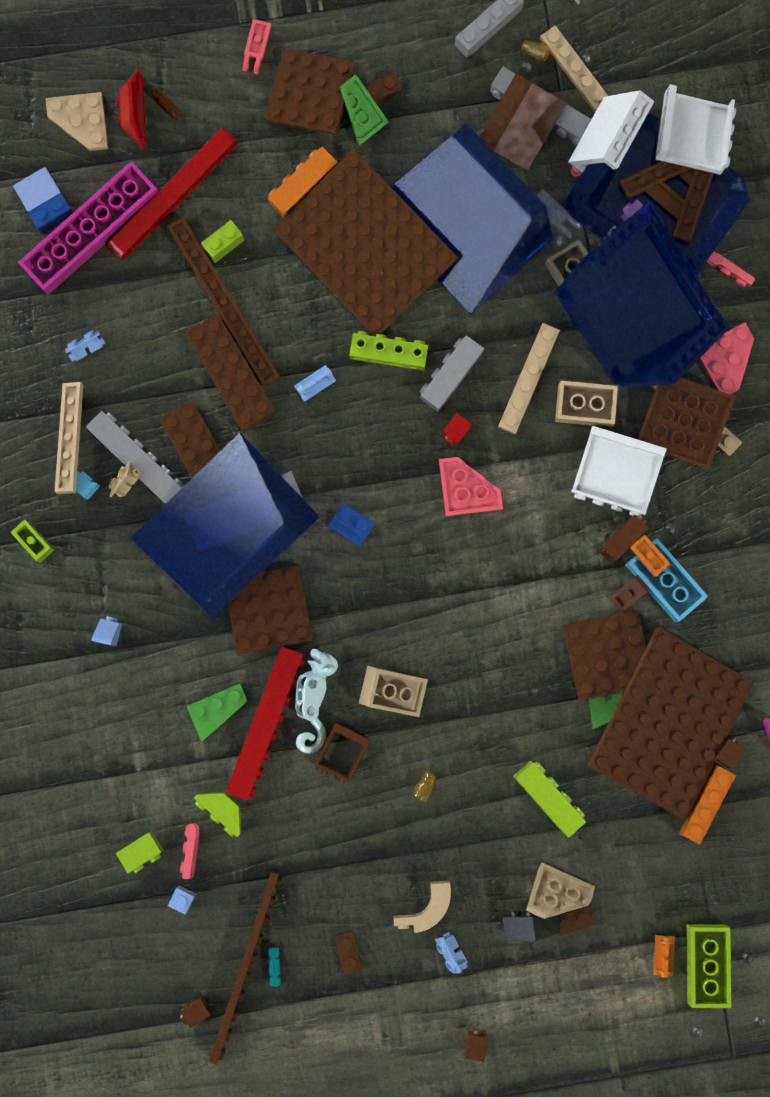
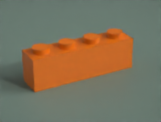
M323 147L313 150L305 163L301 162L292 175H287L283 179V184L278 189L274 188L269 193V204L285 218L338 165V162Z
M713 766L687 820H685L679 832L680 835L699 845L701 844L736 775L720 766Z

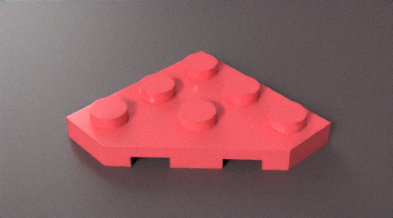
M746 323L694 349L712 384L718 391L732 394L740 389L754 342V337Z
M459 457L439 459L446 517L503 510L501 490L465 464Z

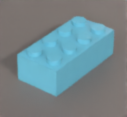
M656 538L651 542L669 561L670 565L654 577L636 555L625 566L634 576L639 575L650 588L648 592L675 623L680 622L708 596Z

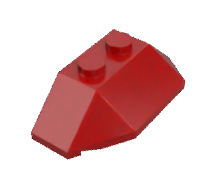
M137 70L119 89V96L116 97L117 107L120 108V115H117L118 126L122 127L123 132L145 150L147 149L144 78L141 70Z

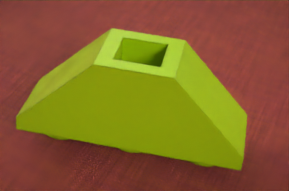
M227 793L197 794L194 797L197 800L195 804L203 811L205 809L211 813L210 818L217 824L221 822L225 826L224 830L233 837L235 835L238 837L241 834L240 805Z

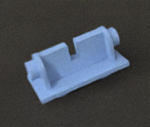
M92 330L84 335V339L80 341L76 339L67 344L68 347L65 348L66 353L71 352L68 356L72 362L74 360L77 362L88 354L85 350L87 347L91 353L103 347L105 341L102 337H97L100 335L99 331L94 332Z
M325 365L294 387L305 402L336 380L330 369Z
M447 932L443 934V937L435 938L436 947L443 954L449 971L453 974L461 973V970L468 967V962L461 950L456 953L454 952V949L458 948L459 945L453 934Z

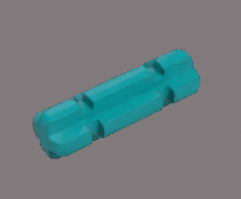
M270 947L268 949V956L270 957V986L276 987L281 984V978L279 977V948Z

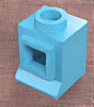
M77 471L76 491L89 500L100 485L94 483L95 481L82 471L80 473Z

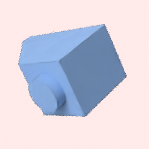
M107 616L106 620L100 619L91 641L117 646L122 624L117 623L118 619Z

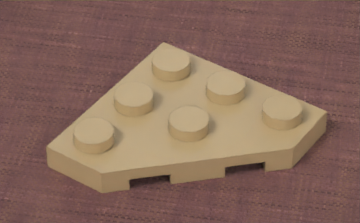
M102 92L46 98L47 117L53 123H56L89 151L108 149Z
M541 863L526 911L545 919L588 906L592 900L595 886Z

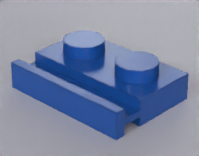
M342 503L328 527L361 547L375 523Z

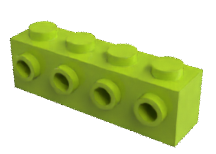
M358 331L357 334L353 333L349 356L352 360L424 371L428 345L419 340H414V343L406 342L405 338L395 337L394 340L388 339L386 335L377 334L375 337L369 336L367 332Z

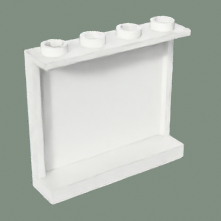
M670 84L664 94L655 159L721 175L723 170L728 168L730 164L728 153L732 147L730 137L734 131L732 120L736 115V108H734L735 100L732 99L729 105L686 96L676 93L677 86Z
M641 90L604 97L568 162L582 173L588 164L606 163L612 169H618L654 101Z
M592 426L571 493L575 494L574 497L585 501V498L593 499L592 503L603 506L605 503L612 505L611 509L622 512V509L630 511L629 515L645 516L667 448Z

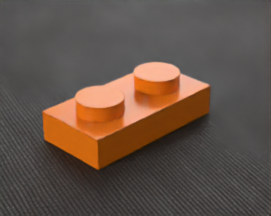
M643 535L630 547L632 552L654 577L670 565L669 561L646 535Z

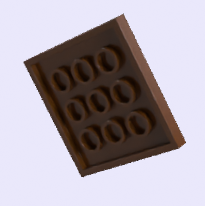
M283 49L264 118L265 121L337 136L345 107L340 86L353 76L356 67L355 62Z
M662 371L637 440L667 448L665 454L709 469L736 396Z
M299 565L223 579L237 655L313 641Z
M638 611L562 625L578 701L623 693L646 649Z

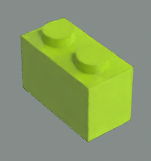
M230 220L201 242L205 252L216 263L244 241V237L232 220Z
M22 521L11 531V534L28 553L40 563L55 550L30 521Z
M150 831L118 851L116 855L127 873L133 871L135 874L144 868L143 864L148 860L152 863L161 857L160 853L164 850L153 832Z

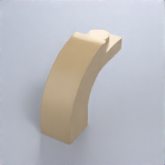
M450 881L430 882L431 898L428 906L417 914L393 916L394 926H398V929H408L410 925H413L414 933L428 930L436 925L443 918L449 907L451 897Z

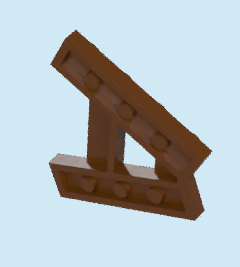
M661 161L620 181V185L628 200L646 192L677 219L672 238L690 243L714 173ZM677 176L681 177L689 184L685 199L681 198L664 182Z

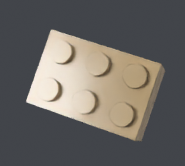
M560 381L558 384L555 422L612 428L615 424L618 386Z

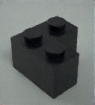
M521 910L511 911L510 915L502 917L506 941H538L560 933L558 915L544 919L528 911L522 913Z

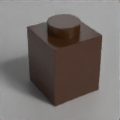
M734 738L731 740L726 739L715 757L716 760L728 769H733L745 751L741 747L742 743Z
M203 995L183 1006L180 1010L182 1022L185 1025L188 1024L190 1028L212 1014Z
M480 1029L468 1031L464 1050L465 1059L485 1061L488 1035L484 1034L485 1031Z

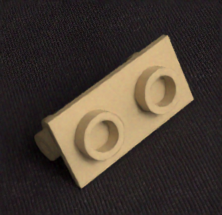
M131 461L125 467L122 466L120 468L117 478L111 480L109 497H112L114 493L119 497L125 496L132 488V485L139 479L140 471L137 468L133 469L130 467Z

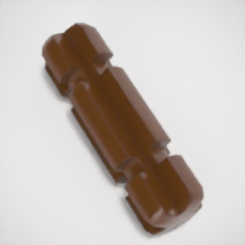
M155 88L151 92L152 97L156 101L158 100V103L175 120L181 117V110L165 94L163 95L159 88Z

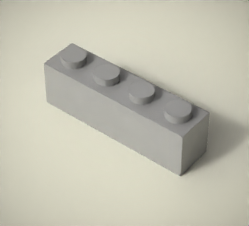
M495 1L456 36L455 46L466 58H469L522 11L524 1Z
M467 335L463 339H458L454 345V348H456L454 352L446 355L442 361L444 363L442 368H437L431 376L433 380L430 384L425 383L420 390V399L437 412L440 411L484 351L482 346Z

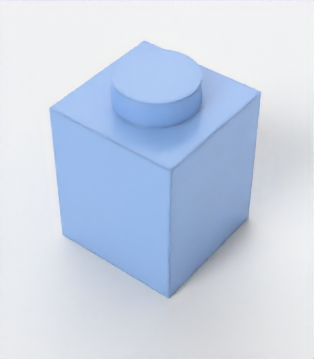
M179 885L168 906L186 914L196 893Z

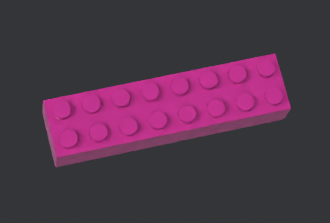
M131 161L18 263L41 289L49 295L113 238L158 193L157 188Z

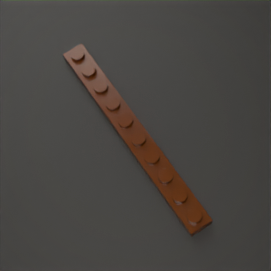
M184 217L168 225L170 233L263 387L280 379L279 374Z
M271 871L209 1063L217 1065L219 1059L223 1060L226 1051L223 1045L225 1040L229 1041L232 1029L229 1027L231 1021L235 1022L239 1011L235 1008L237 1002H242L245 991H242L244 983H248L251 972H248L250 964L254 965L257 956L254 950L256 945L260 946L263 934H260L262 926L266 927L269 915H266L268 907H273L276 898L272 896L274 888H279L282 879L278 877L280 873L278 871Z

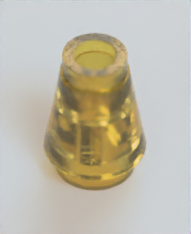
M527 39L524 40L521 47L522 51L538 62H545L550 53V48L547 47V44Z
M425 772L414 787L412 796L424 802L428 798L430 799L436 776Z

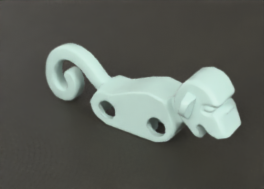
M317 649L311 650V656L314 661L308 660L312 671L299 676L296 688V713L300 718L309 720L318 734L317 741L311 746H305V740L314 741L315 735L309 732H303L298 735L296 739L297 748L301 752L308 754L319 751L325 744L326 730L317 717L319 716V707L327 689L326 677L335 673L338 668L337 660L332 655L320 652ZM304 677H307L303 686L301 681Z

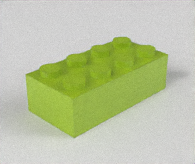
M529 761L513 777L563 834L569 838L586 823L583 819L585 814L578 807H573L570 804L572 800L565 792L557 790L559 785L552 777L549 776L547 778L544 775L546 770L539 763Z
M687 924V1004L691 1008H731L730 927L726 924Z

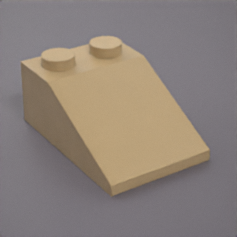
M367 666L359 704L419 717L428 679Z

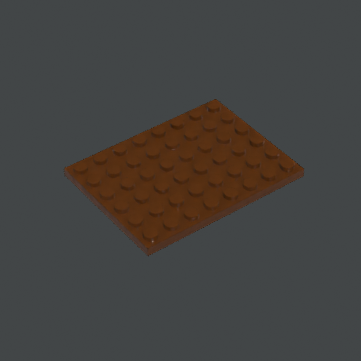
M355 149L273 229L375 337L377 334H382L459 259Z
M656 627L587 767L679 818L687 820L716 761L715 757L721 750L754 682L660 627Z

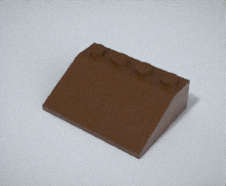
M515 74L477 142L520 167L529 170L567 103L519 74Z

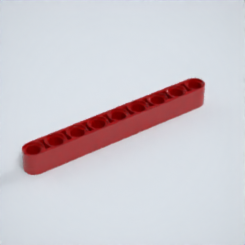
M221 128L110 240L108 247L121 260L129 256L236 147L238 140L225 128Z

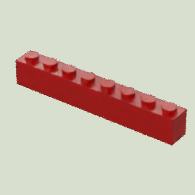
M281 646L225 793L246 801L250 797H254L257 787L254 786L256 779H261L264 768H261L264 760L268 761L271 750L268 749L271 742H275L278 732L275 731L277 724L281 725L285 716L282 711L284 706L288 707L291 701L290 690L291 688L295 689L298 677L296 675L298 669L302 670L306 660L303 659V654Z

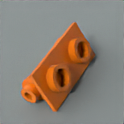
M655 935L653 975H661L664 978L673 976L675 936Z

